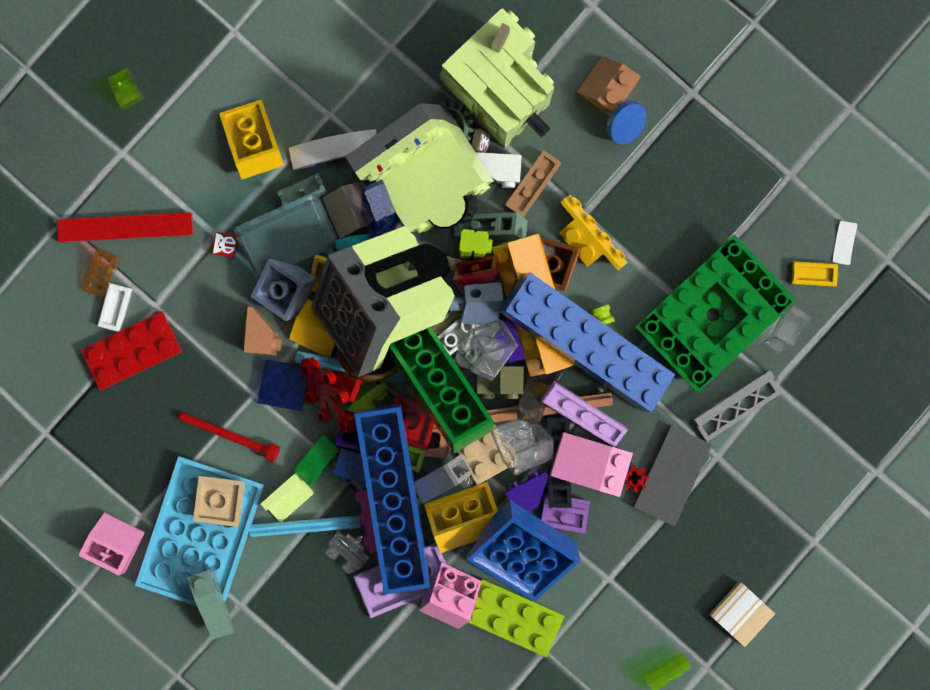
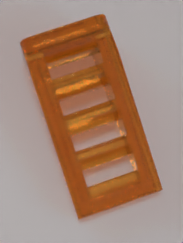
M97 248L83 291L105 299L108 285L113 279L121 257ZM105 258L110 260V264L108 265L106 263L101 262V259ZM101 266L108 269L107 273L97 270L98 267ZM95 274L104 277V282L95 279ZM92 282L102 286V289L98 290L91 287Z

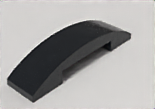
M567 417L547 418L549 508H572L570 482L550 476L562 432L570 434V419Z

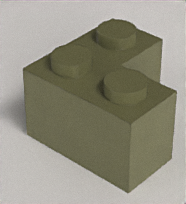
M477 367V394H482L481 399H495V394H504V399H518V394H523V367Z

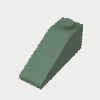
M517 212L464 214L455 223L454 237L461 238L463 229L474 230L475 233L477 231L488 232V239H493V242L508 243L526 237L528 220Z
M212 567L188 576L187 579L194 600L212 640L234 633L235 631L214 568Z

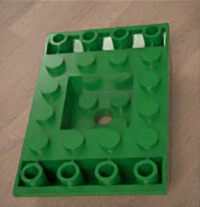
M734 234L653 308L635 327L682 378L699 393L797 300ZM710 308L718 311L719 316L716 321H710L707 318V311Z

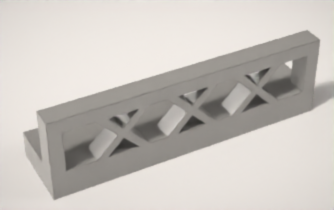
M771 370L758 375L691 419L706 442L782 393L773 380L775 377ZM767 383L774 390L767 397L759 395L760 387ZM747 396L754 397L752 407L749 409L740 407L743 398ZM758 398H762V399H763V400H761L760 402L757 403ZM728 408L736 409L732 420L726 421L721 419L723 411ZM739 410H743V411H744L743 413H741L740 415H738ZM710 420L717 421L715 431L707 435L702 425ZM720 422L726 423L719 428Z

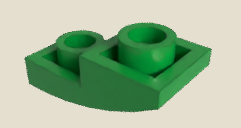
M326 434L323 435L300 461L294 472L308 485L314 484L323 470L332 463L341 451V448L336 446V443Z

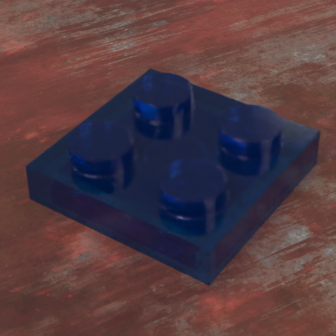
M265 359L257 403L302 411L307 378L300 371L301 365Z

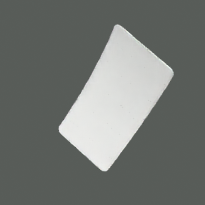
M840 221L833 262L850 265L857 223Z

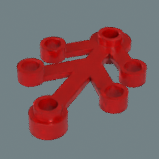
M313 357L302 359L300 371L307 378L308 392L304 394V398L309 405L320 401L321 410L316 414L319 422L324 424L331 420L330 406L340 420L338 421V428L342 433H351L356 430L355 416L351 413L345 415L339 406L349 401L348 393L344 389L339 390L330 386L336 382L335 374L331 370L321 369L319 362Z

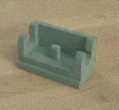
M319 173L277 191L282 205L287 212L328 194Z

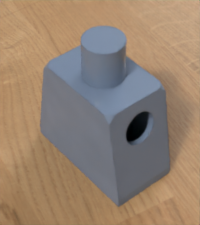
M501 283L464 286L462 297H454L449 311H460L463 323L496 327L500 315L498 311L503 304Z

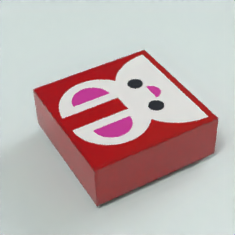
M215 232L212 254L235 258L239 236Z

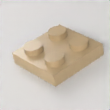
M495 424L494 431L458 451L459 454L464 456L473 471L471 475L477 485L516 463Z
M200 475L193 521L239 527L245 481Z

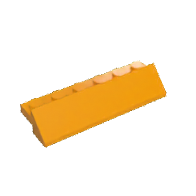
M539 234L492 247L494 255L499 257L498 269L507 297L522 273L531 272L555 289ZM515 324L530 377L545 373L549 374L574 365Z

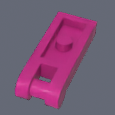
M360 489L355 494V500L361 504L362 512L359 513V520L361 526H365L367 535H363L365 549L369 548L370 553L377 552L368 493L366 489Z

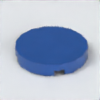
M631 100L619 104L618 106L620 107L616 111H612L607 121V134L617 144L625 145L631 143L639 136L646 123L645 109L636 101Z

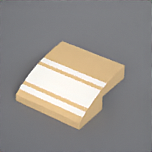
M739 581L709 615L746 647L775 613Z

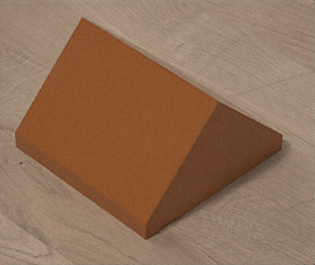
M540 237L555 290L566 292L580 248Z

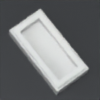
M109 283L97 326L118 332L121 331L132 289Z

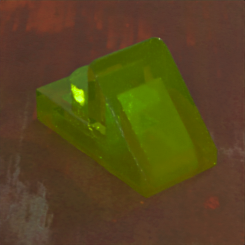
M128 68L108 78L120 107L127 109L145 99Z
M382 381L348 407V410L356 412L358 410L377 408L372 401L376 399L379 402L385 398L390 387L385 381Z

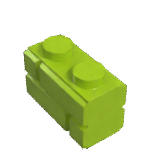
M463 229L461 232L459 258L470 261L491 256L493 239H488V232L477 231L475 233L474 230Z

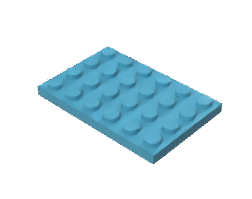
M178 456L135 586L197 606L187 577L213 567L226 603L265 484ZM200 475L245 481L239 527L193 521Z

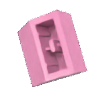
M105 512L88 535L78 556L120 576L126 572L145 532Z
M441 563L430 581V588H426L419 611L459 629L471 619L481 580Z

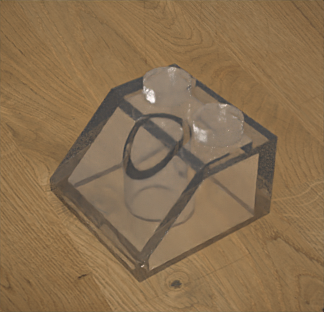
M499 319L469 329L466 335L461 338L457 348L471 372L493 381L518 344L504 322Z
M533 417L511 420L495 427L494 431L491 432L503 463L514 476L553 459V438Z

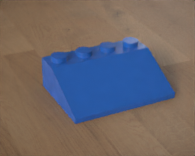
M511 500L494 514L466 557L472 564L534 602L580 562L578 545L575 541Z

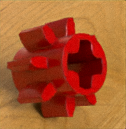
M633 464V470L627 471L624 481L628 483L625 488L626 490L634 487L635 493H638L639 487L647 488L644 482L649 480L650 477L643 475L646 470L644 467L639 471L636 465ZM634 473L641 477V480H638L636 485L633 481H630V478L634 477Z

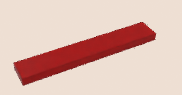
M192 212L57 220L58 242L60 243L194 236Z

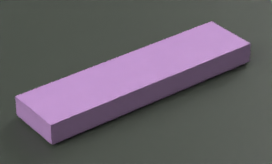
M555 381L541 398L543 403L613 447L618 444L628 431L626 426Z

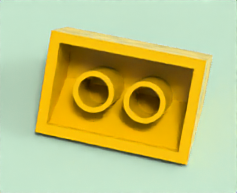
M488 482L424 504L440 553L477 541L494 514L498 512Z

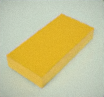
M793 261L791 266V284L837 287L838 264Z

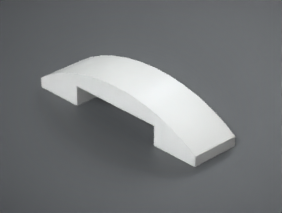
M376 129L330 136L290 147L289 152L293 170L346 158V155L377 134Z

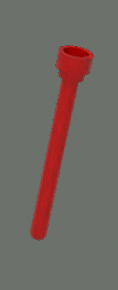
M180 412L177 416L182 422L260 452L265 457V460L274 463L280 452L281 446L274 443L264 445L184 412Z

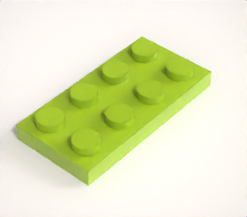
M482 578L471 619L468 623L547 657L565 615Z

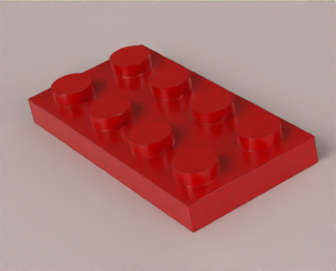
M163 311L81 350L99 390H104L183 352Z

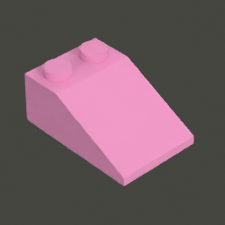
M562 432L550 476L620 497L633 453Z

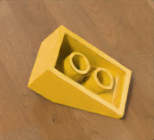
M262 99L219 113L241 179L284 166Z

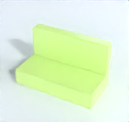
M295 473L265 499L261 505L266 511L269 510L279 522H282L311 497L314 492Z

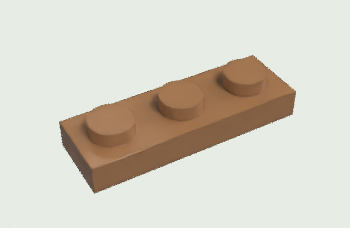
M543 150L505 206L524 217L557 171L561 162Z

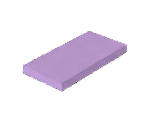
M436 542L425 546L430 581L441 563L446 564ZM379 565L353 576L370 618L424 596L426 590L419 589L384 595Z

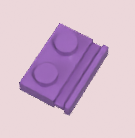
M546 493L541 520L556 530L585 534L590 501L571 498L572 508H549L548 494Z

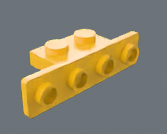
M571 195L564 198L561 204L574 220L561 230L559 234L569 245L580 248L578 256L587 267L590 266L603 254L617 270L626 265L627 261L622 251L613 246L610 237L598 228L595 219L582 209L580 201Z

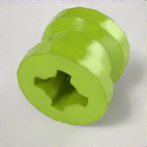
M609 304L588 312L605 325L615 321L614 317L610 315L609 311L611 308Z

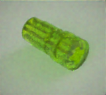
M680 653L662 663L658 668L653 667L651 672L647 671L642 676L651 690H661V687H667V683L674 681L690 670L691 665L684 654Z

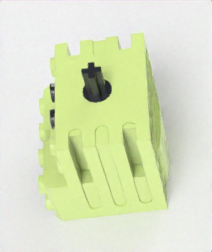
M502 8L442 64L440 80L468 111H471L472 115L505 148L515 135L518 136L524 130L527 124L541 138L551 130L538 114L550 105L554 91V82L546 73L542 75L536 69L538 66L532 59V51L535 45L533 38L535 35L529 28L524 27L522 29L516 23L519 19L511 10L506 12ZM502 23L510 26V34L498 53L491 49V44Z

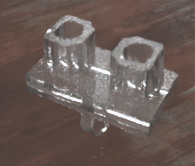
M339 531L328 543L329 547L325 552L326 555L334 560L339 554L343 556L346 561L342 564V568L348 574H351L356 569L359 570L369 559L363 553L365 548L359 544L362 539L360 535L354 539L349 534L346 537L343 536Z

